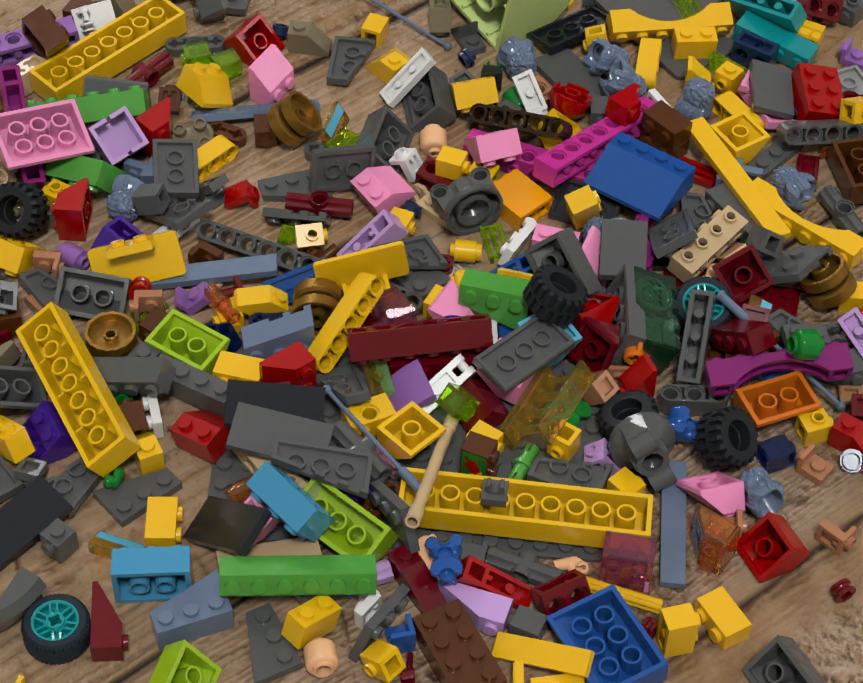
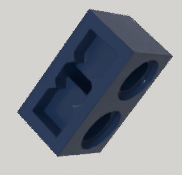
M743 29L733 41L730 59L747 67H750L749 64L752 59L776 64L780 44Z

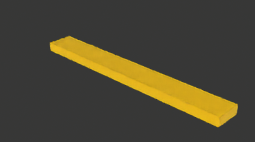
M704 117L690 120L693 122L690 138L756 225L786 237L785 239L790 238V229Z

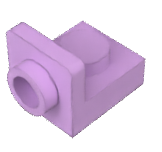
M605 438L585 445V462H592L591 465L599 463L600 466H605V463L614 464L612 476L620 470V467L613 461L610 455L609 442Z

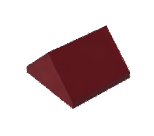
M752 243L711 266L719 281L727 286L737 305L775 283Z
M586 316L583 318L578 330L583 338L568 353V356L589 374L602 370L608 371L619 346V326Z
M470 377L447 401V405L459 417V422L467 433L479 419L492 427H497L511 421L513 418L499 397L493 393L485 382Z

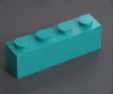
M724 0L725 2H730L731 11L743 15L749 10L798 33L807 18L802 4L793 0Z
M749 10L743 14L735 25L732 39L735 40L744 29L780 44L777 61L792 69H795L798 62L813 64L816 59L820 45Z

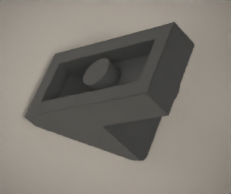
M477 21L451 29V35L461 49H470L474 55L486 52V45L477 34Z
M226 174L207 179L199 184V198L196 199L202 203L204 199H211L214 205L212 210L224 203L225 189L223 185L229 182Z

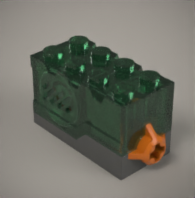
M624 264L605 291V294L616 295L620 299L611 323L619 326V346L611 363L620 366H631L639 357L647 353L658 369L657 376H660L669 367L673 358L681 352L682 342L679 336L681 325L679 318H677L679 306L677 300L674 299L678 293L676 278L651 272L631 264Z

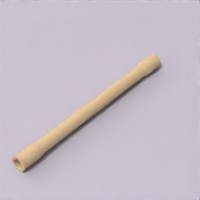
M454 413L447 414L442 425L446 428V432L437 440L413 504L406 515L405 524L409 528H417L424 515V508L451 438L459 423V417Z

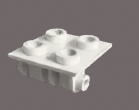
M104 0L71 10L80 40L116 19L111 0Z

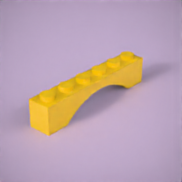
M730 2L710 3L694 16L676 21L650 19L631 9L610 10L606 18L609 41H616L618 43L628 40L641 41V37L664 40L672 37L674 27L715 26L717 36H722L729 33L734 25Z
M759 177L753 181L790 229L791 237L806 246L831 245L833 252L843 255L849 270L863 258V238L850 230L826 228L801 218L783 202L776 187Z

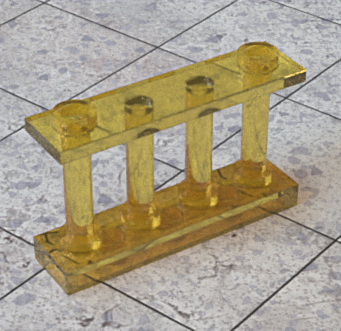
M580 360L571 374L555 376L548 365L535 374L498 429L504 433L503 442L509 449H516L525 435L540 434L548 445L553 444L595 379L585 362ZM558 385H563L559 391H555ZM552 401L549 407L544 408L547 402ZM536 418H541L538 424H533Z

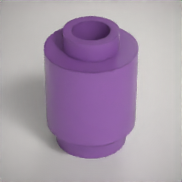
M64 242L57 249V252H61L62 260L66 262L68 267L84 270L90 264L87 256L88 251L72 242Z

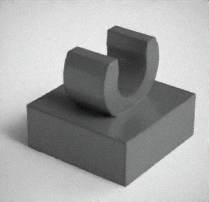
M26 457L20 461L14 470V478L23 480L24 487H27L40 475L43 477L47 471V462Z
M484 478L481 505L506 508L509 481Z

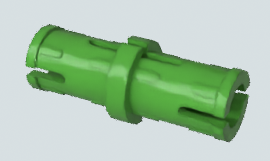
M531 443L525 444L519 458H516L513 462V469L507 477L508 479L523 480L540 451L535 444L532 445L530 450Z

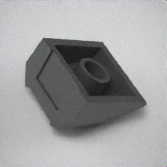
M22 566L0 598V632L20 621L27 608L37 599H41L43 596L41 593L47 586L39 576Z

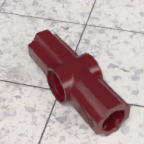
M163 50L146 63L138 62L133 67L131 74L124 80L149 82V88H152L157 84L160 75L174 65V60L167 51Z
M321 190L314 191L311 194L287 192L285 209L293 210L294 212L309 211L315 213L316 216H319V212H325L329 216L352 218L354 200L329 197L328 193Z

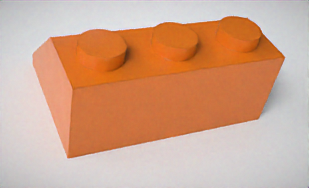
M795 371L735 389L732 406L745 410V414H749L751 421L755 423V428H759L820 409L822 404L802 373Z

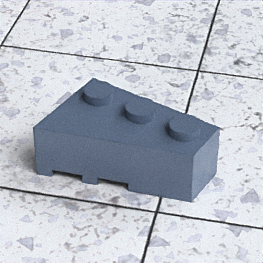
M311 305L303 306L304 310L293 314L290 311L282 313L283 317L273 321L267 318L241 327L243 355L267 359L297 341H300L308 349L315 339Z
M217 569L150 612L152 631L159 650H163L165 645L184 639L188 642L234 627L233 609L228 596H219V573Z

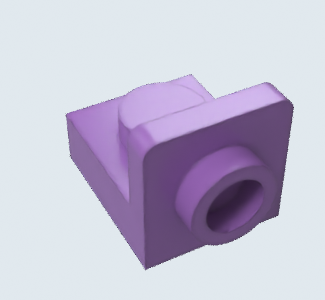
M849 37L845 44L842 43L839 48L838 55H841L839 64L846 67L857 65L863 71V51L853 48V38Z
M203 281L189 292L178 286L175 288V306L193 315L210 303L211 285Z

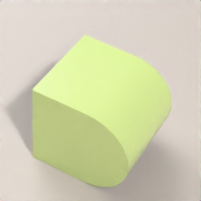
M571 0L450 1L470 23L478 22L477 31L498 53L499 45L506 42L510 36L516 35L518 39L523 40L527 38V33L555 21Z

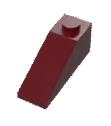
M404 544L388 552V560L391 564L395 581L399 586L403 583L411 589L407 596L421 614L447 604L418 552L411 554Z
M92 581L90 630L92 662L124 661V650H129V634H124L123 624L98 581Z

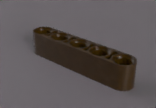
M482 103L474 104L469 111L472 121L487 127L503 130L517 128L519 133L561 141L569 139L573 134L572 125L557 117ZM485 111L484 117L480 119L481 112ZM504 114L503 121L499 123L500 116ZM523 118L522 125L518 126L519 120ZM543 121L542 128L538 130V124ZM563 125L562 131L558 134V127Z

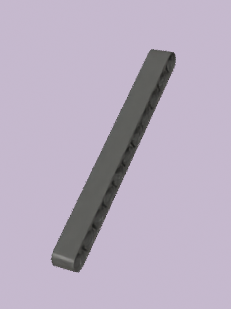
M202 220L196 227L197 235L203 240L249 257L266 255V251L273 247V254L277 253L278 267L289 271L308 265L312 261L321 260V258L211 220ZM212 226L213 231L211 235L206 236L207 228ZM232 233V234H233V239H232V241L229 242V243H226V237H227V235H229V234ZM252 240V248L250 250H246L247 242ZM293 254V262L287 265V257ZM389 282L391 291L397 290V298L393 301H390L389 297L378 300L380 303L418 315L423 312L425 298L416 291ZM418 297V306L411 308L410 301Z

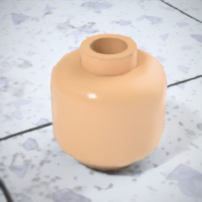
M438 124L426 125L419 133L421 152L432 158L437 157L442 146H448L446 130Z
M317 637L305 645L303 656L306 670L311 675L325 678L338 668L337 648L332 640Z

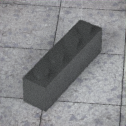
M725 182L706 190L705 200L712 211V216L718 209L722 211L729 205L749 221L744 233L736 240L739 243H745L753 224L756 223Z
M691 289L676 377L677 384H703L704 367L716 303L715 292Z
M163 353L158 356L165 357L176 368L169 395L223 418L225 417L227 381Z
M92 357L113 396L117 394H128L131 396L138 394H148L151 396L168 394L176 368L165 357Z

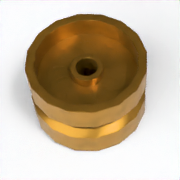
M292 91L288 93L280 102L275 103L267 111V120L274 134L283 143L291 147H297L306 141L307 137L314 135L322 126L317 108L301 92Z
M835 252L830 257H821L819 259L820 265L802 281H799L811 305L816 309H828L842 304L856 290V279L849 270L843 255Z
M315 277L305 279L294 288L291 314L304 310L303 306L310 304L314 322V335H318L344 296V293L339 285L326 278Z
M102 312L91 318L84 329L86 347L92 357H127L138 346L135 323L131 317L121 312Z

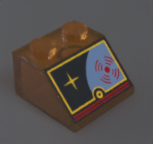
M698 502L694 508L689 533L697 564L704 570L719 576L735 556L741 527Z

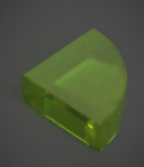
M283 224L277 244L283 246L294 244L295 226Z

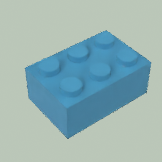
M267 461L246 483L252 490L250 495L259 503L263 502L274 518L280 519L285 523L284 528L294 536L297 535L303 541L309 539L316 542L335 521L290 476Z
M174 545L171 547L148 546L146 548L122 547L120 549H112L111 580L115 603L165 602L192 586L193 567L190 546Z

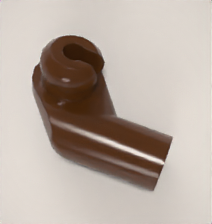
M333 243L326 250L309 247L306 250V254L321 259L326 257L329 259L335 257L340 250Z

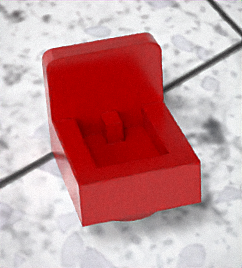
M247 179L224 189V206L228 210L247 202L254 209L259 207V191Z

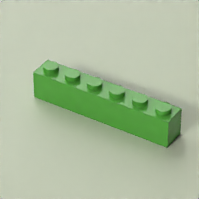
M141 85L129 86L126 91H120V88L108 89L105 94H99V91L87 92L84 97H78V94L66 95L63 100H57V97L45 98L42 103H36V100L26 101L27 108L75 99L85 125L95 124L104 118L107 119L110 114L123 106L127 107L133 118L150 109L148 90L141 88Z
M375 555L219 556V596L376 594L377 567Z

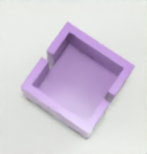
M126 106L110 114L107 119L104 118L87 129L92 143L103 160L113 166L121 163L128 156H132L149 144L146 136Z

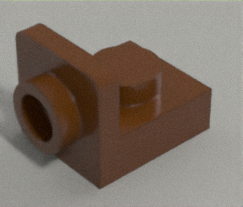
M176 85L159 86L158 103L169 97L171 99L172 114H180L182 91Z
M201 240L189 250V264L224 260V252Z

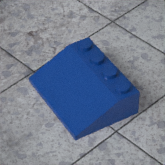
M619 132L608 143L583 181V186L589 185L592 190H596V192L659 222L692 188L696 167Z
M614 584L546 616V621L563 645L595 652L589 677L585 678L587 683H660L667 679L668 662Z

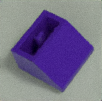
M120 215L102 227L90 249L110 245L112 241L124 239V241L131 240L134 236L144 233Z
M43 400L22 425L25 427L36 450L28 457L46 461L47 465L69 457L77 448L52 402Z

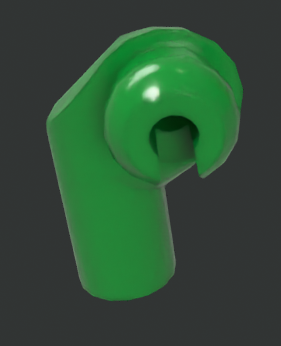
M119 466L110 472L111 475L106 474L104 476L103 486L105 488L116 489L119 487L125 475L124 469Z

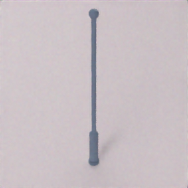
M370 0L443 45L445 50L452 48L451 43L442 41L378 0Z
M721 290L716 295V300L724 304L739 319L750 320V316L725 294L724 290ZM779 345L773 346L777 351L782 350ZM801 372L836 404L838 410L842 411L845 409L846 405L843 401H838L810 374Z
M324 385L323 387H326L325 394H328L398 469V474L417 493L420 482L406 467H402L333 394L331 387Z

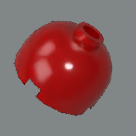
M556 82L552 86L549 103L551 109L554 108L573 120L583 117L587 113L593 96L589 97V91L577 84L567 82V85L564 86L561 85V82Z

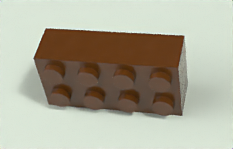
M459 599L412 618L416 632V643L439 683H507L505 675Z

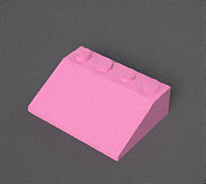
M75 99L0 113V158L8 170L95 153Z

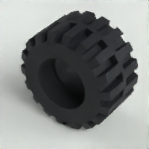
M7 182V184L0 185V235L6 238L30 239L34 235L41 233L40 228L45 229L47 226L45 220H49L50 215H47L50 206L46 205V202L49 200L47 196H42L44 192L41 189H37V186L34 184L22 182ZM20 199L24 212L20 221L17 222L13 210L15 203Z
M546 264L537 268L523 291V298L527 302L528 308L542 320L558 326H567L575 321L588 301L589 294L586 286L582 284L583 282L575 274L557 265Z
M627 390L624 393H617L618 395L612 396L606 403H603L602 407L598 410L599 415H597L603 437L609 442L610 434L617 424L630 415L639 412L659 413L654 397H651L647 392L643 393L641 390Z
M729 406L705 413L698 420L699 425H696L695 429L697 435H695L696 447L701 453L700 457L706 461L708 467L712 466L713 470L721 472L743 467L753 462L754 457L758 453L756 449L759 447V442L757 441L758 432L755 430L756 426L751 421L750 415L745 414V410L742 408L738 409L737 406Z

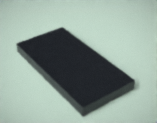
M590 5L527 33V38L532 40L534 45L546 53L553 55L585 40V28L605 24L606 30H608L606 22L608 14Z
M228 379L224 427H231L238 402L323 422L326 387Z
M41 475L0 508V571L39 540V534L57 518L62 520L74 510L72 505Z
M209 496L186 530L183 538L191 543L246 556L272 513L267 508Z

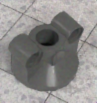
M476 167L471 171L470 177H460L448 186L436 184L430 189L433 209L440 213L449 230L457 235H469L485 229L498 218L503 207V198L492 182L490 171L486 167Z
M639 412L626 417L617 424L610 434L608 448L613 461L619 467H626L630 471H637L641 475L647 476L655 492L677 482L669 466V455L674 448L676 435L672 423L664 415L656 412Z

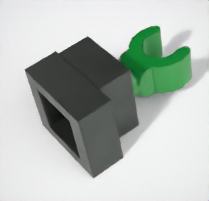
M488 61L487 65L483 64L481 78L487 76L495 77L497 90H501L503 75L501 64L499 62L497 66L490 65Z

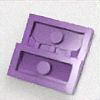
M418 359L402 367L391 376L395 392L388 398L396 412L411 401L415 402L419 407H423L437 399ZM381 385V386H380V390H381L382 393H384L383 388H382V385Z

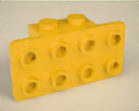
M174 230L148 236L140 234L127 241H124V239L115 240L110 245L92 248L87 253L92 272L130 278L132 281L136 277L143 276L154 282L184 275L187 271L178 235Z
M403 241L392 242L313 263L315 277L326 278L335 282L341 287L344 294L356 276L361 272H368L383 277L386 286L379 299L392 296L388 279L407 275L410 272Z

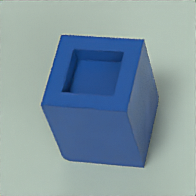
M411 613L405 614V625L385 628L387 643L398 647L401 654L416 651V632Z

